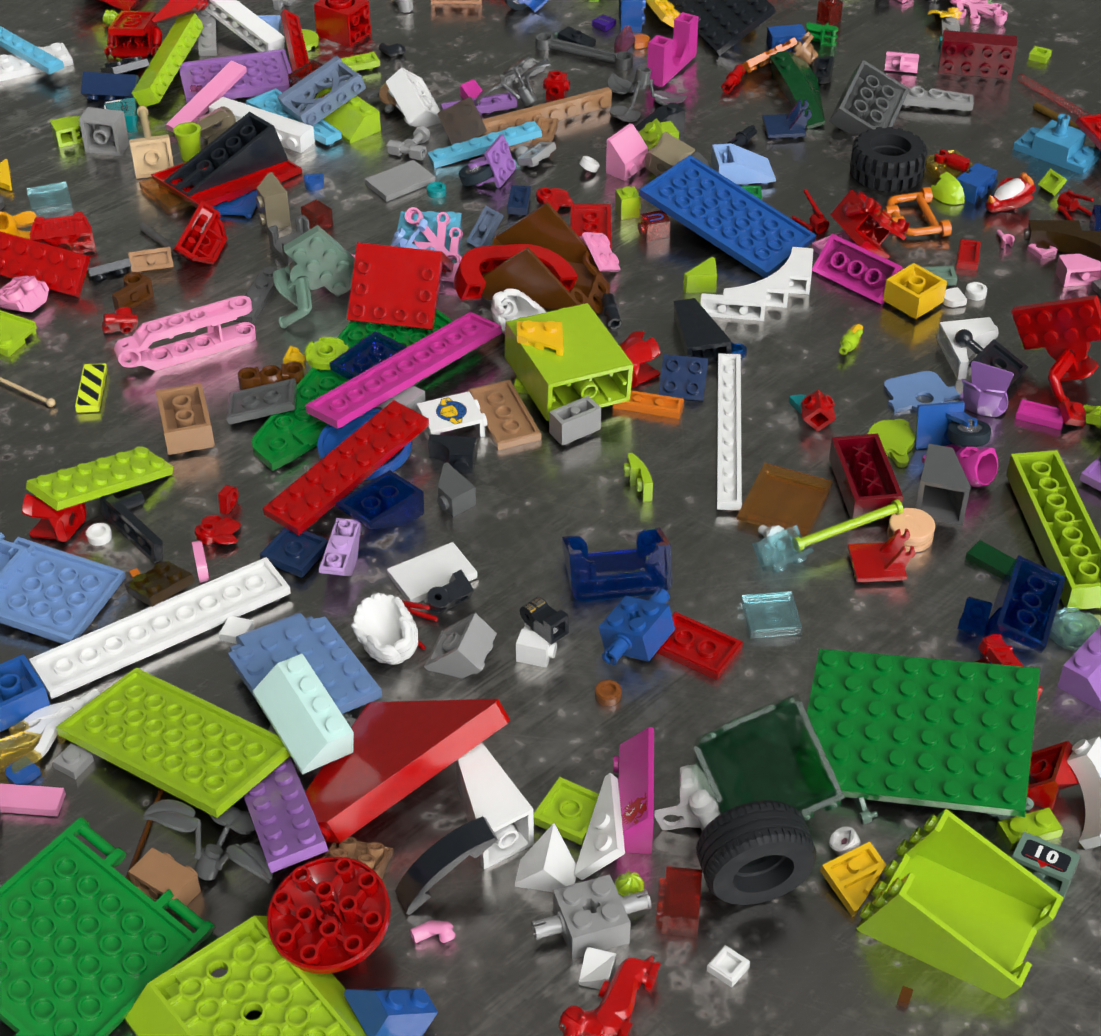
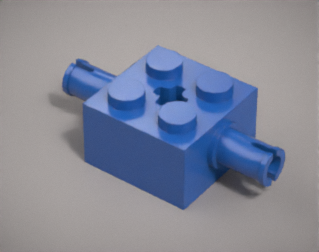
M656 589L649 600L625 595L598 628L605 649L602 653V658L607 664L616 665L622 655L650 661L673 633L675 626L670 606L666 604L670 599V595L666 590Z

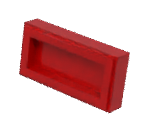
M960 239L956 268L977 271L980 241Z

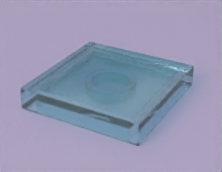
M66 181L26 188L31 210L36 215L73 208Z
M792 591L742 595L741 603L750 638L802 634V625Z

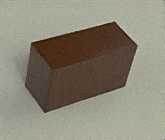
M903 986L897 1005L908 1008L913 989Z

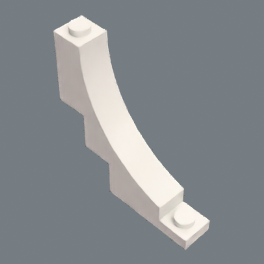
M792 247V252L787 262L778 271L765 279L744 286L724 288L723 295L702 293L701 306L711 317L764 321L766 306L787 308L788 293L809 295L813 248Z

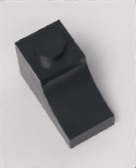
M429 435V458L438 459L444 463L447 462L459 473L474 472L477 457L476 437Z

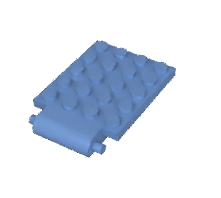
M0 532V623L65 644L79 638L126 578L125 571L24 538L17 537L13 543L4 540V534Z
M299 612L236 636L237 645L229 647L230 663L252 695L253 690L277 663L303 654L342 714L382 698L381 688L325 616L315 619L312 616L304 618Z

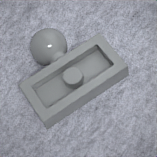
M539 142L531 149H528L526 146H519L515 151V156L519 165L534 167L539 164V161L549 157L550 153L557 148L555 142Z

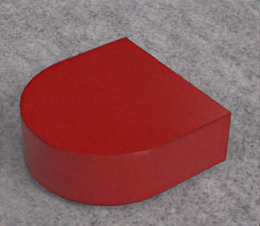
M225 485L218 493L220 513L228 515L236 506L239 497L237 487Z

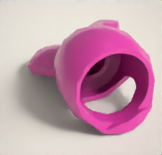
M954 444L945 446L954 449L970 486H987L996 477L998 457L994 448L985 447L978 449L976 447H959ZM926 455L922 457L923 463L925 462Z

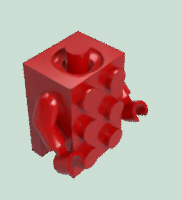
M120 11L108 27V46L104 49L107 59L110 54L114 59L117 57L124 59L141 56V59H144L150 52L153 59L162 44V31L157 26V23L152 21L156 11Z
M852 189L830 214L858 246L886 259L890 256L880 246L881 243L891 234H895L904 240L906 238L904 234L907 233L910 225L905 219H898V222L891 221L892 216L885 210L881 211L882 206L877 201L869 198L861 191L857 193Z

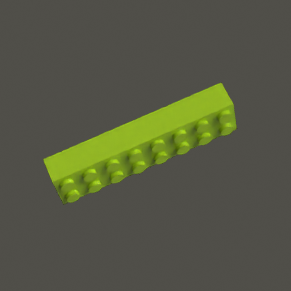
M1058 450L1011 454L1006 476L1048 571L1056 583L1066 611L1101 608V539Z

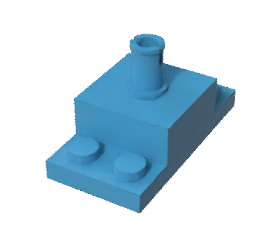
M1059 114L1057 121L1051 120L1042 129L1031 127L1014 142L1013 150L1081 175L1094 165L1101 156V151L1095 150L1090 146H1084L1086 134L1082 130L1068 126L1070 116H1066V114Z

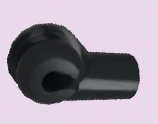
M381 43L379 45V50L390 57L405 53V47L399 43L393 45Z

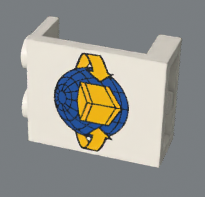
M469 391L417 403V413L429 418V426L423 430L427 440L430 434L440 435L441 432L471 425L475 426L480 437L485 436L486 416L480 412L477 399L474 400Z

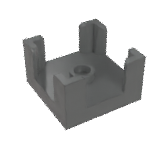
M304 215L295 218L296 232L279 238L276 225L267 228L270 249L286 266L290 265L294 260L284 252L283 246L310 230L309 220Z

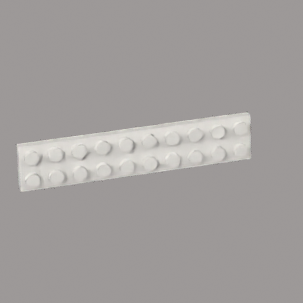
M265 557L158 603L153 607L151 606L30 658L29 661L44 684L48 695L53 699L225 623L231 616L239 617L291 594L290 586L268 558Z

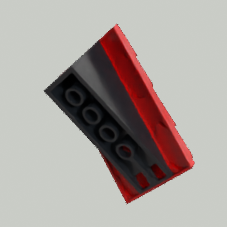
M248 112L188 162L153 173L151 176L159 185L168 188L172 193L179 195L184 201L190 202L197 208L201 200L213 207L224 201L230 202L253 190H257L259 184L270 172L275 175L280 183L303 172L301 167L288 160L274 125Z

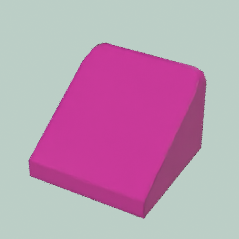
M473 79L460 85V97L463 99L468 97L476 98L483 91Z

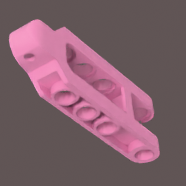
M236 296L142 323L133 336L116 342L114 354L119 363L124 367L145 366L157 371L251 343L256 339L255 326L252 323L242 322L221 328L220 325L249 314L253 310L251 299L247 296ZM207 326V333L153 349L148 348L152 342L168 337L171 339L175 335L189 331L192 333L196 329Z

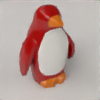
M1022 172L1017 178H1005L998 185L994 195H989L985 203L986 209L991 213H997L1024 206L1033 199L1031 194L1036 190L1033 180L1025 172Z

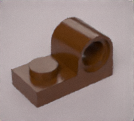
M139 272L126 274L123 277L125 287L112 294L115 311L121 307L132 309L154 297L151 279Z

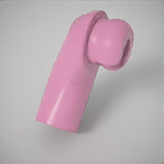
M430 920L409 929L414 943H418L436 934L439 935L442 943L455 938V932L452 929L454 926L449 921Z

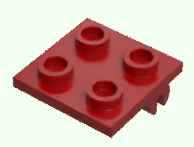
M907 528L903 535H901L900 529H897L887 542L848 544L847 548L856 582L907 580L905 569L909 560L915 556L913 546H910L909 552H906V548L903 546L904 542L910 538V532Z

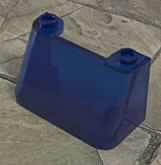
M660 527L642 530L636 539L637 549L588 553L587 543L582 537H562V548L570 588L573 596L579 601L624 598L625 595L630 597L653 595L658 588L668 591L672 586L671 544Z

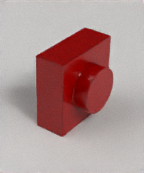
M1063 400L1058 406L1065 424L1081 427L1087 424L1086 412L1082 403Z

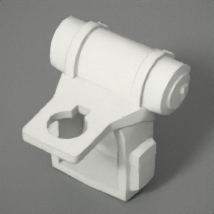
M697 764L680 767V804L654 811V816L663 831L684 827L701 828L703 831L713 819L720 815L714 786L709 775L703 772ZM667 815L683 816L675 822H668L664 819Z

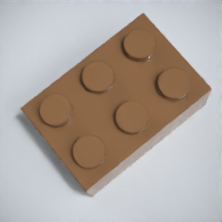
M202 383L156 391L168 455L215 447Z

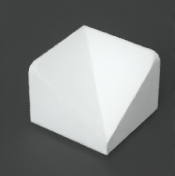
M587 947L579 985L600 990L605 980L611 982L616 968V953Z

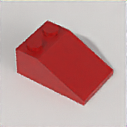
M170 0L154 16L152 21L154 23H165L194 12H199L200 10L203 11L209 6V0Z

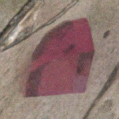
M631 26L624 27L617 35L614 42L615 53L628 51L636 41Z

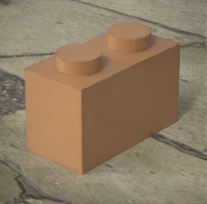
M153 847L128 871L130 881L153 901L158 900L170 889L174 894L172 900L177 898L187 906L201 892L198 874L192 867L181 865L170 854L166 852L161 853ZM167 908V909H166L167 911L171 912L172 914L178 916V915H177L174 911H172L170 908Z

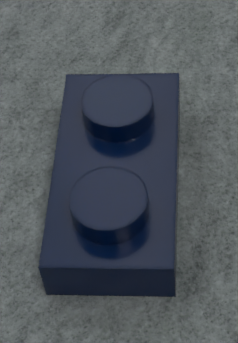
M511 185L507 214L527 215L531 186Z

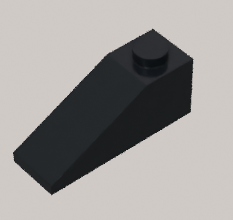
M676 102L668 103L656 109L636 125L635 128L639 132L646 124L657 118L660 123L671 121L679 132L685 131L686 111Z

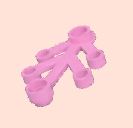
M950 0L953 6L958 7L962 11L960 18L966 17L967 10L963 6L969 8V23L976 25L980 23L978 12L993 18L994 23L997 25H1003L1007 20L1008 13L1001 10L1002 5L999 3L987 4L988 0Z
M411 207L406 211L405 219L411 225L418 227L420 219H423V214L419 209ZM440 212L436 218L438 222L437 236L427 226L425 231L421 232L430 242H417L413 240L412 243H415L421 249H427L431 246L436 251H442L451 261L456 260V264H460L462 257L458 254L459 240L462 239L463 232L458 227L451 228L449 231L451 244L450 251H448L445 247L446 226L450 222V216L445 212ZM418 214V219L413 221V216ZM442 216H446V220L444 222L440 221ZM455 231H459L457 237H453Z

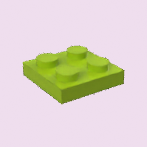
M559 777L534 812L533 822L535 825L546 830L555 823L562 837L583 845L599 794Z

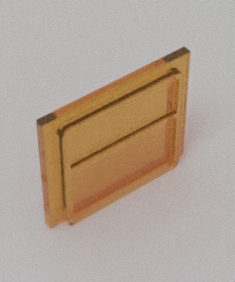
M764 463L737 515V520L758 526L765 525L771 527L779 525L785 529V533L801 538L810 535L828 498L833 481Z

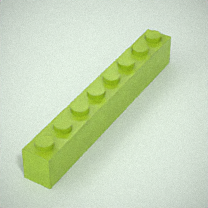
M195 12L177 18L132 91V95L139 106L147 107L160 103L204 28L201 19L198 18Z

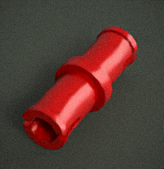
M736 65L734 70L728 73L725 82L721 85V89L724 88L723 92L730 93L734 86L740 83L741 77L746 72L743 65Z

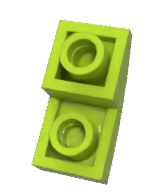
M628 453L627 463H623L624 477L629 478L630 486H636L637 492H641L643 502L652 501V477L644 463L635 454Z

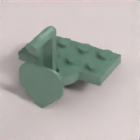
M319 225L283 246L284 252L294 261L290 265L273 272L274 284L279 293L298 307L291 314L279 317L278 322L283 329L310 313L312 309L310 290L325 286L336 297H339L351 289L355 257Z

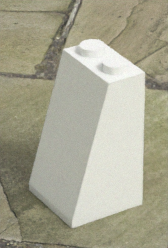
M481 742L456 760L457 788L467 821L470 822L482 816L485 817L498 839L479 856L480 864L485 870L533 846L534 822L532 806Z

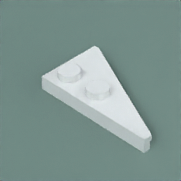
M611 773L604 778L574 870V875L581 880H584L625 854L618 778Z

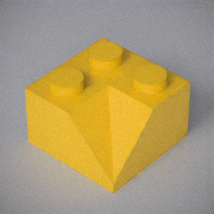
M913 263L886 279L883 301L917 319L944 302L947 281Z

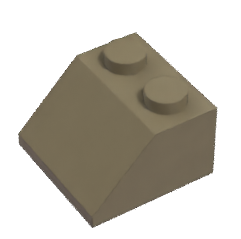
M270 172L257 187L258 196L255 197L256 204L260 210L258 214L259 223L261 226L264 225L267 231V228L276 225L278 229L291 226L287 191L275 175Z

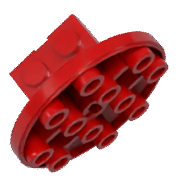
M325 857L313 860L297 867L276 889L267 914L269 936L279 955L286 962L303 971L317 974L343 971L366 959L382 941L390 921V899L382 879L366 864L347 857Z

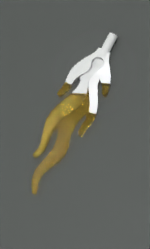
M94 688L80 699L73 698L65 702L43 707L30 714L18 724L10 727L9 732L11 736L0 739V773L11 764L12 772L16 773L36 763L49 751L56 737L59 744L64 743L67 739L58 735L56 726L97 697L100 692Z

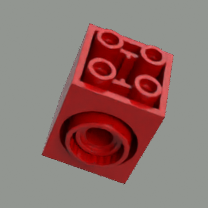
M319 0L314 4L316 32L319 37L351 47L371 33L368 0Z

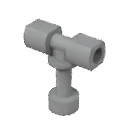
M419 126L414 131L412 139H406L404 142L390 140L387 143L388 154L402 156L404 153L409 154V157L412 159L424 160L427 156L426 146L417 144L419 142H426L430 137V131L425 126Z

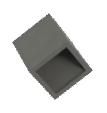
M928 444L916 509L925 511L934 521L963 526L971 486L953 448Z

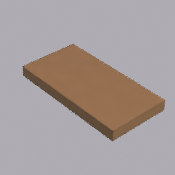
M511 380L468 389L473 399H477L480 412L486 416L487 426L485 428L498 451L541 440V432Z

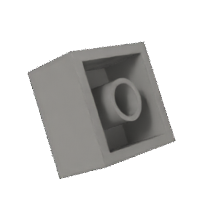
M87 107L80 116L79 123L85 152L113 156L123 155L130 145L124 111Z

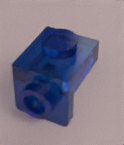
M967 597L957 629L963 630V633L970 636H983L993 604L981 599Z

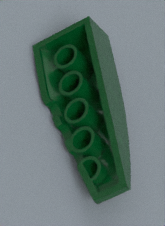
M780 51L769 56L772 76L793 108L799 99L801 100V105L804 104L805 99L808 101V108L804 110V115L810 109L812 116L808 119L806 128L811 129L824 125L825 118L818 78L807 62L788 51Z

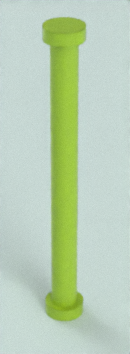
M897 499L892 501L890 505L802 538L799 536L792 539L793 547L797 552H800L806 546L894 513L899 515L903 513V505Z

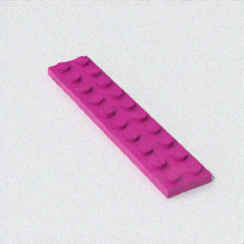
M469 312L306 404V411L308 414L337 429L343 427L350 421L362 416L367 411L379 406L403 390L412 387L415 383L429 377L434 372L444 368L468 352L492 340L502 333L501 325Z

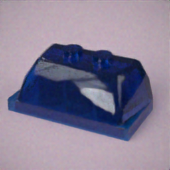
M1018 555L998 590L983 638L993 634H1001L1004 642L1007 645H1011L1013 651L1027 652L1035 650L1042 653L1048 642L1066 577Z

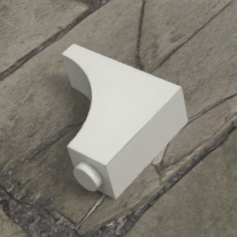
M990 317L939 323L937 341L957 380L966 379L969 365L968 358L974 352L967 346L961 347L957 345L955 334L961 329H967L972 333L973 340L985 348L993 339L998 338L999 334L998 327L994 325Z
M1100 737L1078 741L1072 747L1073 752L1067 759V763L1079 781L1085 802V824L1078 841L1085 850L1101 846Z

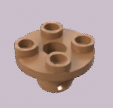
M807 31L801 38L802 42L798 40V44L792 47L793 52H789L805 60L811 66L815 62V58L818 57V53L810 43L814 36Z

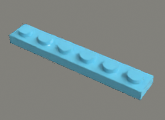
M0 26V46L49 75L64 68V63L60 59Z
M535 121L526 122L519 126L508 127L499 132H491L482 137H475L465 142L454 143L445 148H437L434 151L428 152V158L435 169L484 154L500 134H504L509 146L542 137V131Z

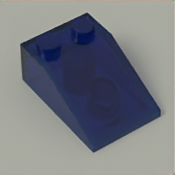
M389 470L336 502V507L369 529L404 526L424 514V491Z

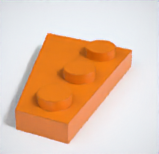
M794 37L784 44H780L741 65L745 67L744 69H746L747 73H750L757 69V65L761 68L769 64V56L780 51H787L798 43Z

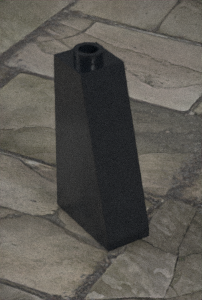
M695 298L673 301L674 319L685 356L708 358L709 363L718 361V353L731 354L730 338Z

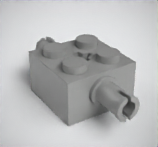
M610 874L554 889L553 912L555 916L531 921L532 932L535 940L561 933L572 959L583 957L587 947L604 951L629 944L630 920L627 914L650 909V896L647 895V890H642L641 892L622 897L618 894Z

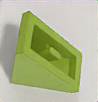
M710 257L684 274L683 291L685 293H716L717 270L714 257Z

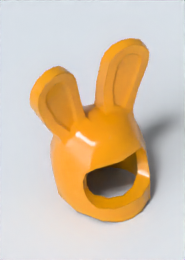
M25 211L14 216L6 212H0V231L30 239V231L18 229L32 226L37 215L33 211Z

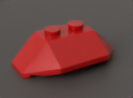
M201 200L172 251L190 262L214 265L227 241L225 229L220 220V212Z

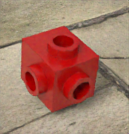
M557 70L549 71L547 78L543 80V89H546V100L556 101L566 97L567 91L569 92L570 80H567V73Z
M818 389L801 401V416L806 423L818 432L836 420L834 412L835 403L829 395H824Z

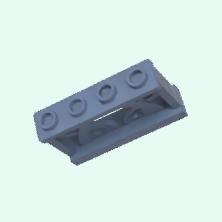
M335 56L277 96L284 112L289 113L299 122L313 126L365 90L366 86L359 73H356L343 63L341 58ZM332 87L330 93L322 98L314 99L315 94L322 89Z

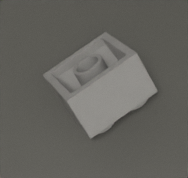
M474 613L441 631L424 668L428 671L462 679L471 674L475 675L485 666L484 660L493 648V641L497 633Z

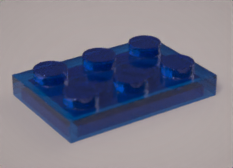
M375 331L331 361L330 370L350 380L407 347Z

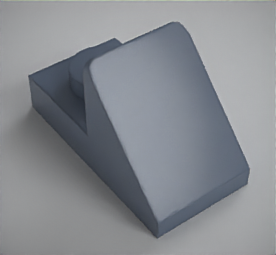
M485 205L466 242L475 247L489 246L492 238L496 235L494 233L504 215Z

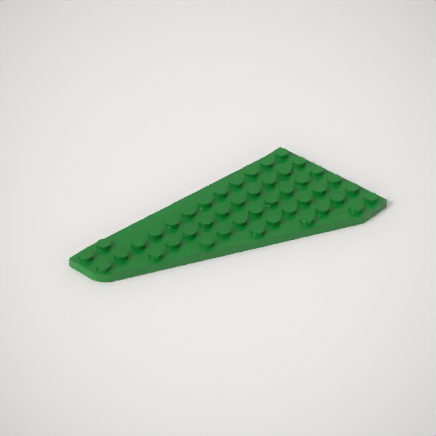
M436 309L433 330L350 321L337 337L343 340L344 344L349 347V359L339 368L331 370H319L312 367L297 384L295 410L271 415L253 436L252 448L254 455L274 471L316 447L319 435L327 423L308 414L306 404L453 321L438 309Z

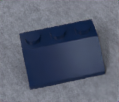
M83 72L81 94L87 100L97 102L98 99H105L106 102L134 98L132 91L140 78L137 75Z

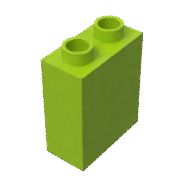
M588 303L506 321L505 359L546 421H549L550 411L586 396H589L601 408L630 401L633 364ZM517 321L562 322L563 356L556 355V350L548 347L540 350L531 345L517 343Z

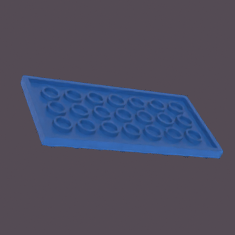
M691 155L649 182L639 191L640 197L764 278L773 274L787 262L792 252V247L806 248L816 238V234Z

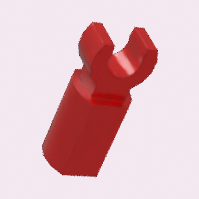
M943 149L934 156V162L946 164V167L962 173L966 172L970 165V159L955 153L949 154L948 151Z

